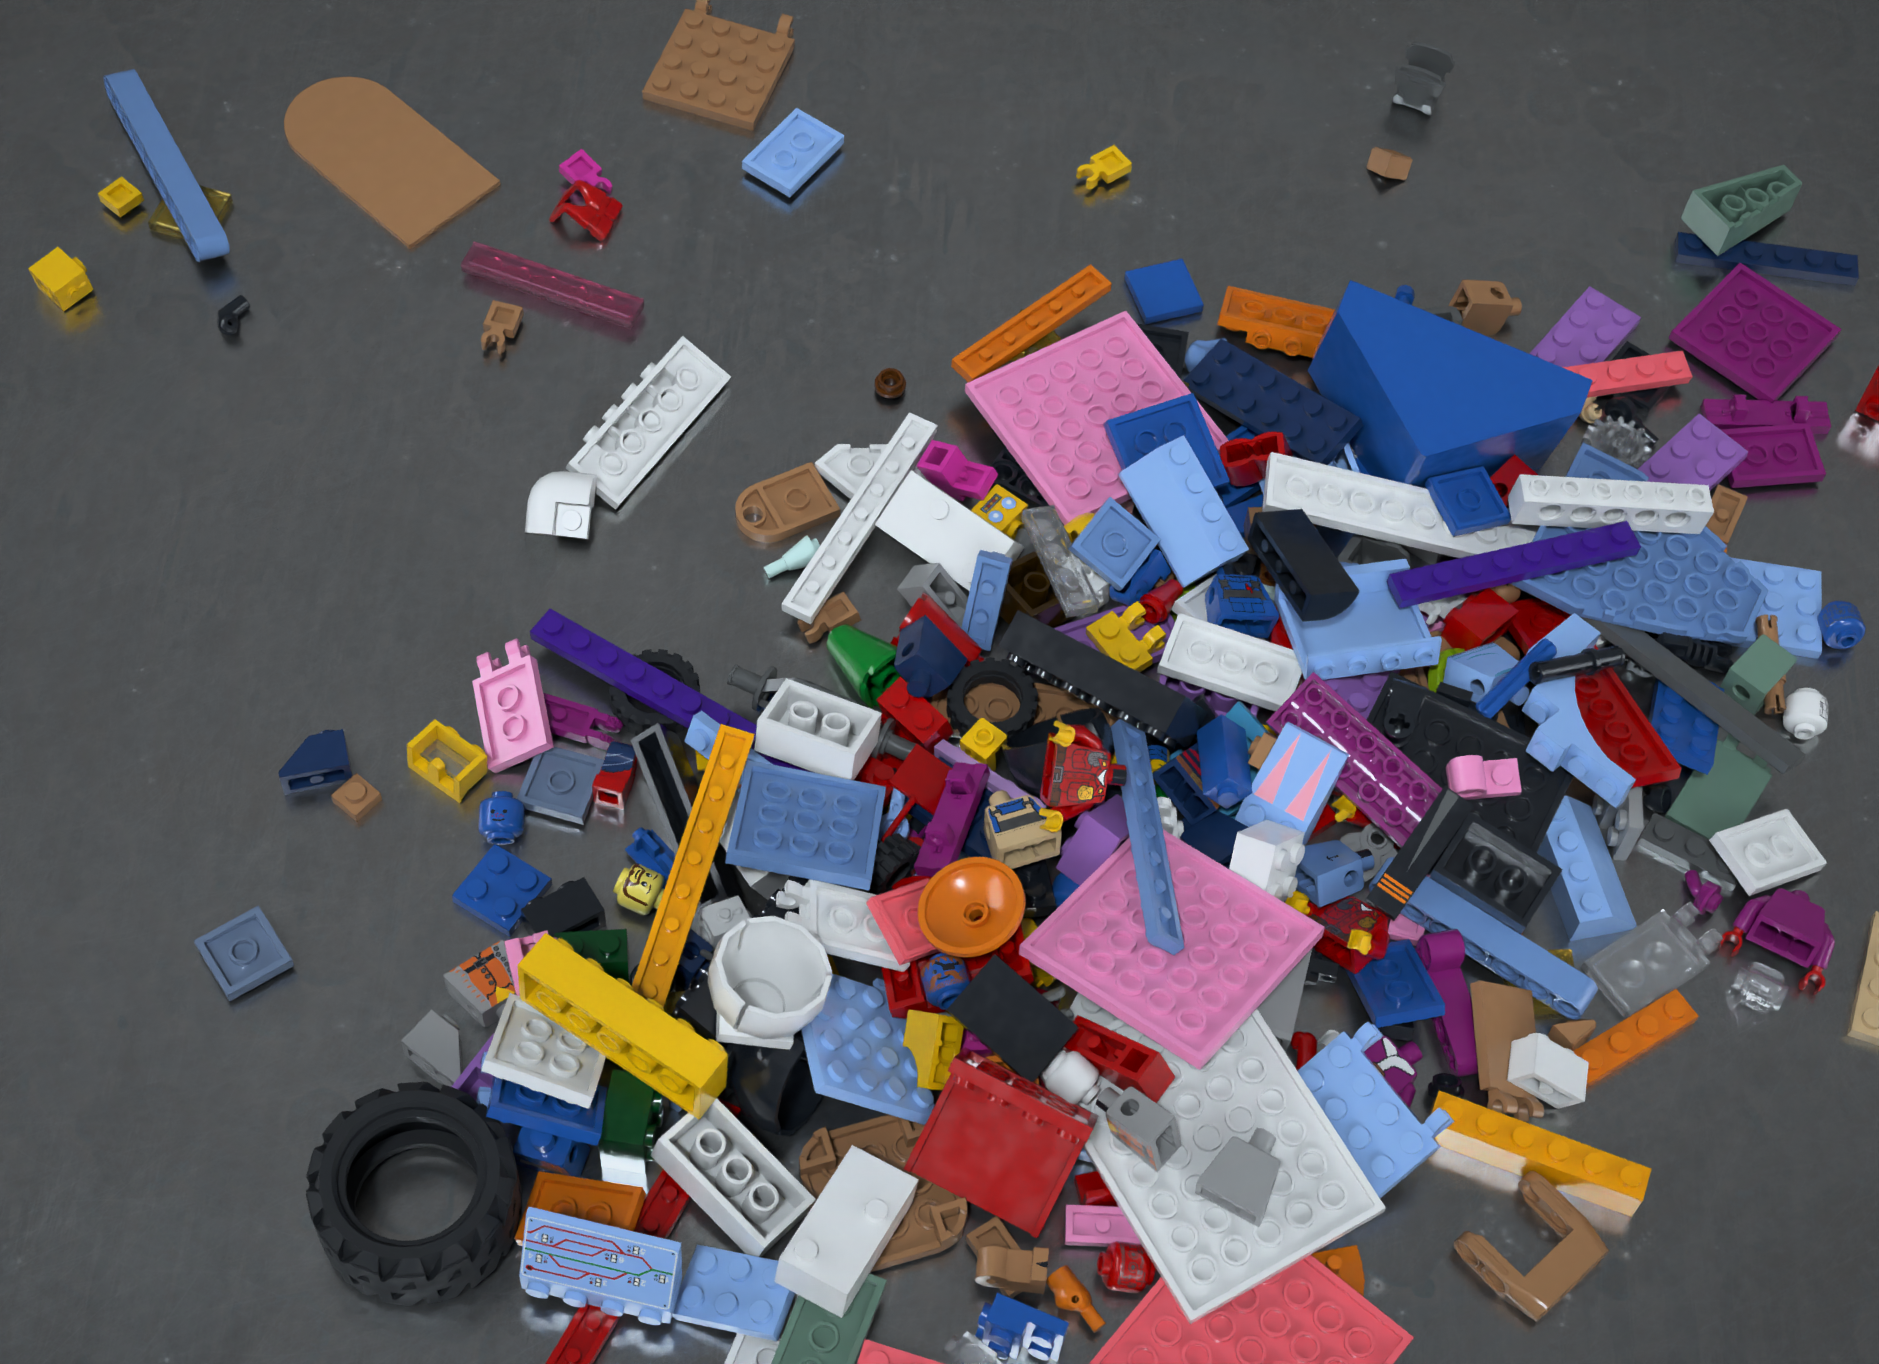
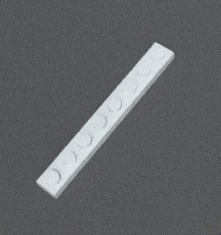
M910 412L908 413L782 602V611L809 624L813 622L876 525L874 524L937 434L938 425Z

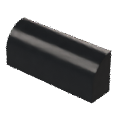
M1303 509L1256 512L1254 514L1247 540L1302 622L1332 618L1342 613L1354 602L1359 589Z

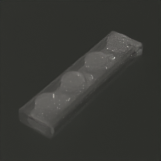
M1054 505L1024 509L1021 520L1066 618L1097 613L1100 603L1079 558L1068 550L1072 543Z

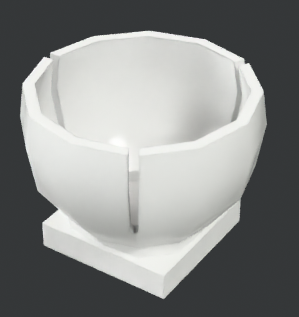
M776 916L747 918L746 921L742 920L722 936L717 943L709 967L707 981L714 1009L717 1011L716 1041L790 1050L793 1044V1035L810 1023L822 1011L832 980V969L825 947L804 926Z

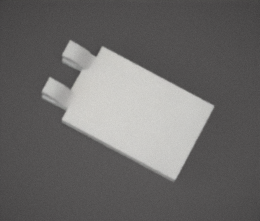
M811 879L804 886L795 881L788 880L785 883V892L779 891L776 894V907L783 909L799 907V914L788 911L785 914V920L804 926L825 947L826 954L904 972L910 966V962L899 965L866 904L871 897L876 896L875 894Z

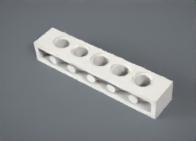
M1520 474L1508 495L1512 524L1597 528L1627 521L1632 531L1700 534L1714 513L1709 485Z

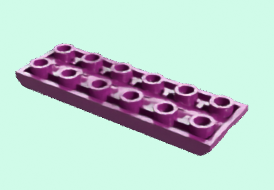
M1313 672L1266 721L1267 725L1279 736L1286 723L1290 722L1350 754L1334 787L1402 848L1442 791V788Z

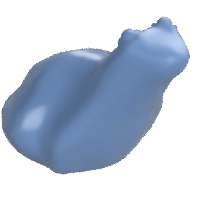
M1220 339L1197 340L1189 345L1185 354V365L1189 373Z

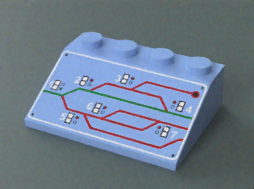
M528 1206L519 1274L521 1288L526 1289L527 1294L537 1298L545 1299L549 1295L563 1298L566 1304L582 1308L589 1304L601 1307L600 1310L612 1316H623V1313L638 1316V1320L649 1325H660L661 1322L670 1324L682 1283L681 1243Z

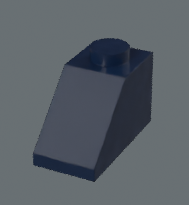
M343 729L336 731L324 730L318 734L310 735L304 740L278 772L284 795L343 784L353 776Z

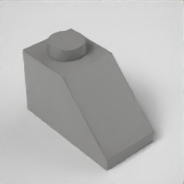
M940 563L913 566L897 590L912 607L917 599L921 598L923 592L928 594L962 628L968 597Z
M430 1010L401 1040L404 1054L439 1083L451 1087L463 1072L460 1028L449 1016L444 1014L441 1017L433 1010Z

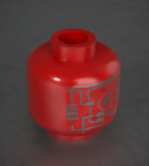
M1115 1241L1108 1246L1105 1253L1101 1252L1099 1254L1097 1274L1102 1276L1104 1285L1109 1290L1135 1294L1142 1292L1146 1286L1152 1284L1155 1266L1142 1244Z

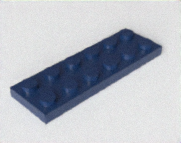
M1222 338L1182 381L1189 391L1194 393L1195 397L1260 435L1266 432H1282L1293 455L1300 459L1329 465L1363 427L1361 418Z

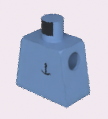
M1339 840L1306 845L1303 859L1297 865L1295 877L1298 879L1296 889L1308 896L1309 900L1318 907L1325 906L1361 891L1364 887L1363 871L1374 868V857L1369 849L1354 852Z

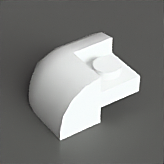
M559 471L551 472L541 477L531 488L527 503L524 533L588 539L597 475Z

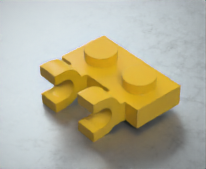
M1139 601L1129 606L1120 617L1114 611H1111L1086 627V635L1101 653L1138 672L1152 665L1153 657L1151 654L1165 647V643L1162 640L1166 637V633L1159 625L1150 629L1140 641L1131 633L1132 629H1136L1145 623V619L1142 616L1146 614V610Z

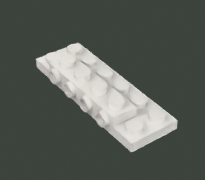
M684 336L678 340L657 365L651 362L640 375L643 381L638 386L632 383L621 396L625 401L619 407L613 404L602 417L605 423L600 428L594 425L583 438L586 444L566 466V469L570 472L596 474L595 493L615 510L731 378L729 374Z

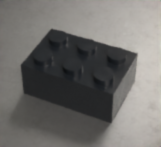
M1470 812L1434 867L1429 878L1509 928L1522 934L1563 869Z

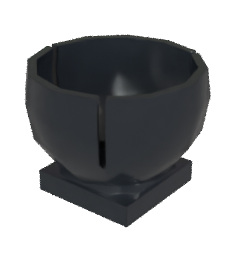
M1099 708L1080 709L1060 714L1062 723L1066 725H1084L1098 736L1102 741L1103 747L1111 754V764L1115 752L1112 731L1107 719ZM1057 716L1036 723L1012 735L1002 744L1005 762L1018 786L1040 799L1048 734H1058L1059 728L1053 725L1056 720L1058 721ZM1107 785L1105 802L1117 794L1119 796L1122 795L1120 785Z
M801 1030L793 1035V1044L790 1050L718 1042L728 1054L726 1087L718 1096L719 1098L726 1100L733 1092L745 1117L762 1130L777 1135L790 1136L807 1123L825 1095L815 1093L809 1063L801 1059V1057L808 1059Z

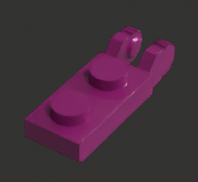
M543 693L552 734L585 744L588 742L595 748L607 750L611 741L615 739L607 734L593 730L594 726L596 725L601 730L610 731L611 733L621 731L623 724L617 717L598 712V709Z

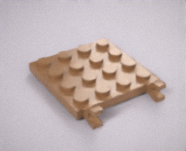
M696 0L694 11L685 8L642 91L643 99L754 131L795 48V39H791L794 29L790 28L793 23V16L782 14L777 26V32L774 34L711 16L712 5H709L710 0Z

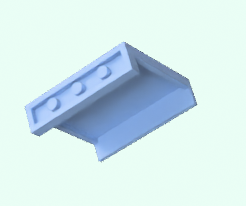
M1407 559L1343 567L1359 589V593L1346 610L1325 620L1302 622L1276 583L1274 601L1305 680L1313 672L1322 680L1437 665L1439 662L1441 636L1431 637L1418 605L1399 608L1386 582L1389 574L1410 569Z

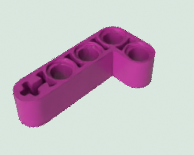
M1458 929L1421 935L1415 950L1445 1003V1015L1432 1017L1431 1019L1448 1068L1452 1075L1459 1078L1478 1074L1472 998L1460 968L1465 957L1462 935Z

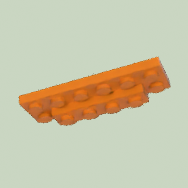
M1227 286L1217 325L1224 326L1231 331L1248 332L1245 343L1253 344L1258 349L1271 348L1283 351L1289 356L1303 355L1313 358L1335 309Z

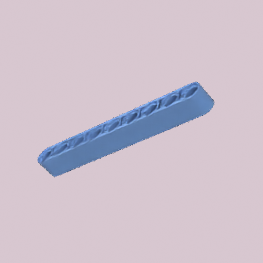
M130 69L104 75L103 81L107 96L195 259L200 262L229 254V243L221 224L136 70Z

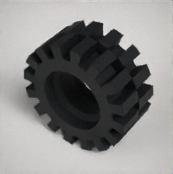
M894 833L892 836L889 835L885 838L884 843L881 841L877 845L869 893L879 895L893 890L892 886L895 883L910 877L912 874L910 872L915 869L914 865L919 851L901 834Z

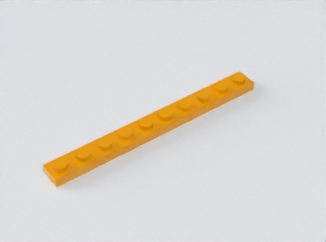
M723 724L720 725L632 983V987L637 994L645 999H654L663 1008L665 1007L755 734Z

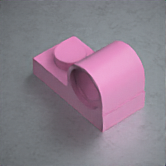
M1466 755L1451 759L1446 766L1448 788L1465 800L1517 796L1522 792L1517 758L1483 761L1482 756Z

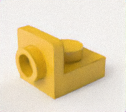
M980 718L960 739V749L978 762L987 764L994 771L996 769L995 753L1007 741V735L986 719Z

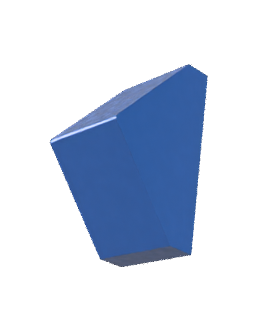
M1352 280L1349 281L1319 341L1308 369L1311 378L1324 398L1361 418L1363 427L1349 443L1369 475L1421 488H1426L1424 484L1430 477L1484 466L1489 477H1491L1513 455H1516L1532 470L1542 468L1582 412L1593 381Z

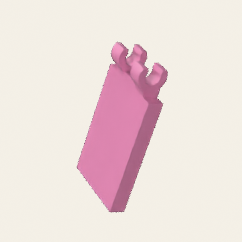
M517 638L505 643V650L509 659V664L502 667L499 658L492 660L490 652L477 656L476 661L481 677L472 681L485 754L487 755L488 769L494 773H498L554 748L537 659L531 656L527 645L520 647V642Z

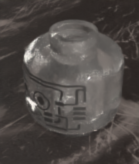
M1752 962L1747 970L1740 967L1732 983V987L1737 989V1001L1763 1014L1769 1013L1772 1009L1778 1011L1787 994L1789 985L1784 983L1785 976L1783 973L1760 962Z

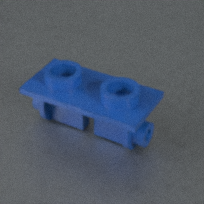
M640 827L632 835L635 839L634 843L625 848V851L637 864L662 874L665 880L663 889H665L675 860V854L653 830H645L643 827Z

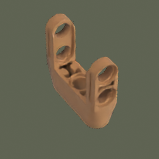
M1530 1171L1518 1182V1186L1523 1194L1524 1201L1563 1238L1552 1251L1523 1276L1481 1235L1465 1231L1454 1241L1453 1245L1459 1256L1503 1300L1537 1322L1607 1255L1609 1249L1583 1214L1543 1176L1535 1171Z

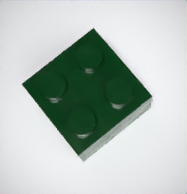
M614 1069L612 1071L604 1107L602 1134L598 1142L601 1166L646 1174L648 1161H655L650 1155L658 1139H655L656 1127H662L665 1105H662V1094L627 1071Z

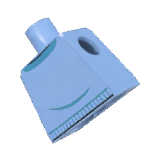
M1491 642L1449 656L1447 658L1443 683L1473 692L1471 701L1477 703L1519 661L1497 644ZM1523 686L1509 701L1518 706L1523 704L1528 698L1529 689Z

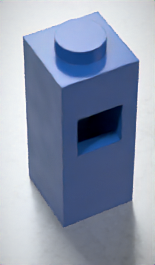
M1221 714L1197 731L1203 795L1228 809L1253 793L1250 765L1248 764L1246 731L1243 727Z

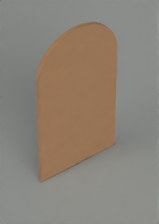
M335 77L317 82L300 92L290 103L285 113L284 131L293 151L409 249L501 185L498 178L386 87L372 80L359 77Z

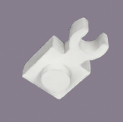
M1461 594L1417 605L1420 611L1426 612L1429 615L1426 623L1430 625L1435 623L1438 616L1444 619L1454 607L1460 609L1467 598Z

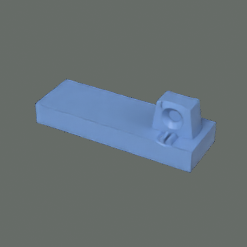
M980 550L977 555L962 629L982 649L990 651L993 647L1013 559L1005 557V554Z

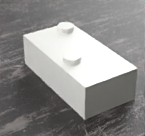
M912 470L874 524L930 564L940 563L954 581L969 591L977 555L980 550L1005 554V557L1012 558L1013 562L1025 548Z
M717 1098L700 1120L687 1113L658 1139L650 1155L747 1255L762 1257L807 1215L816 1201L810 1192Z
M852 1145L781 1254L774 1282L842 1318L911 1207L918 1179Z

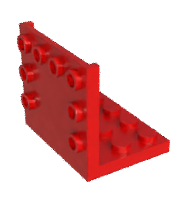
M964 1047L954 1057L948 1069V1072L951 1074L905 1164L904 1170L913 1172L961 1198L966 1197L968 1202L1038 1238L1085 1142L1087 1143L1093 1131L1098 1115L1077 1104H1070L1048 1089Z

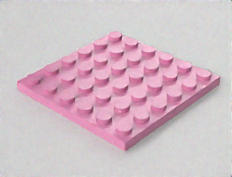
M1123 311L965 384V393L1064 525L1080 514L1087 512L1096 513L1109 497L1118 504L1132 499L1118 475L1122 470L1103 424L1107 420L1191 394L1127 311ZM1197 401L1219 456H1221L1220 446L1229 440Z
M1163 830L1184 948L1175 955L1157 948L1149 943L1146 937L1145 922L1129 837L1020 944L1019 955L1027 958L1039 968L1200 1070L1323 937L1325 927Z

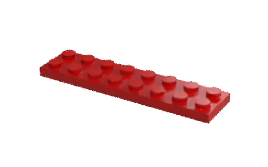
M1539 598L1516 601L1511 603V605L1519 612L1508 630L1526 656L1528 650L1569 618L1571 614ZM1612 668L1601 670L1596 675L1579 674L1575 676L1577 704L1589 733L1611 761L1636 779L1632 788L1678 779L1680 777L1682 768Z

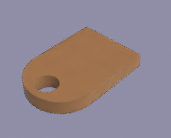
M809 462L746 488L736 501L735 517L739 529L747 537L755 541L771 543L840 517L841 509L814 464ZM749 514H758L762 517L757 522H749L745 519Z

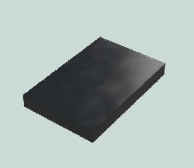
M996 954L993 955L946 1010L949 1015L1016 1074L1032 1082L1079 1028Z

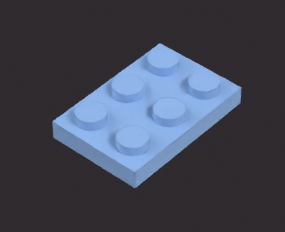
M796 108L742 160V169L786 196L791 197L844 144V135Z
M697 1244L680 1286L672 1316L675 1320L778 1341L795 1293L774 1282L778 1266L777 1260Z

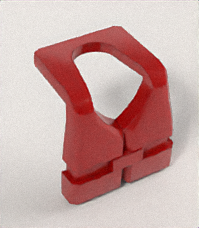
M577 180L563 193L549 221L553 223L565 212L584 229L587 228L592 236L599 241H603L623 206L614 197H608L607 193L582 180ZM578 188L584 197L586 205L577 206L565 202Z

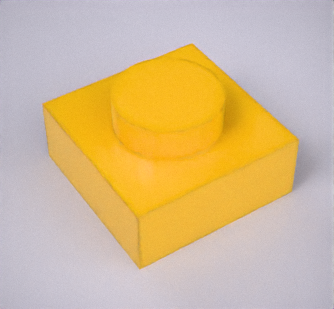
M122 176L98 193L100 202L120 218L144 201L142 192Z

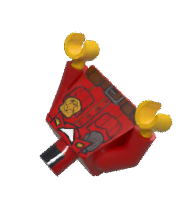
M1056 720L1053 725L1058 727L1059 731L1058 734H1048L1040 799L1048 807L1053 808L1039 809V815L1047 817L1046 822L1040 825L1039 829L1050 832L1059 831L1063 822L1093 807L1094 803L1103 802L1107 785L1123 786L1127 775L1125 765L1110 764V752L1103 747L1101 739L1084 725H1066Z
M1294 891L1291 898H1286V904L1325 927L1323 937L1313 948L1350 972L1357 974L1373 958L1380 960L1385 957L1390 942V935L1388 933V920L1390 918L1372 905L1369 906L1354 896H1348L1336 903L1318 907L1309 902V897L1299 891Z

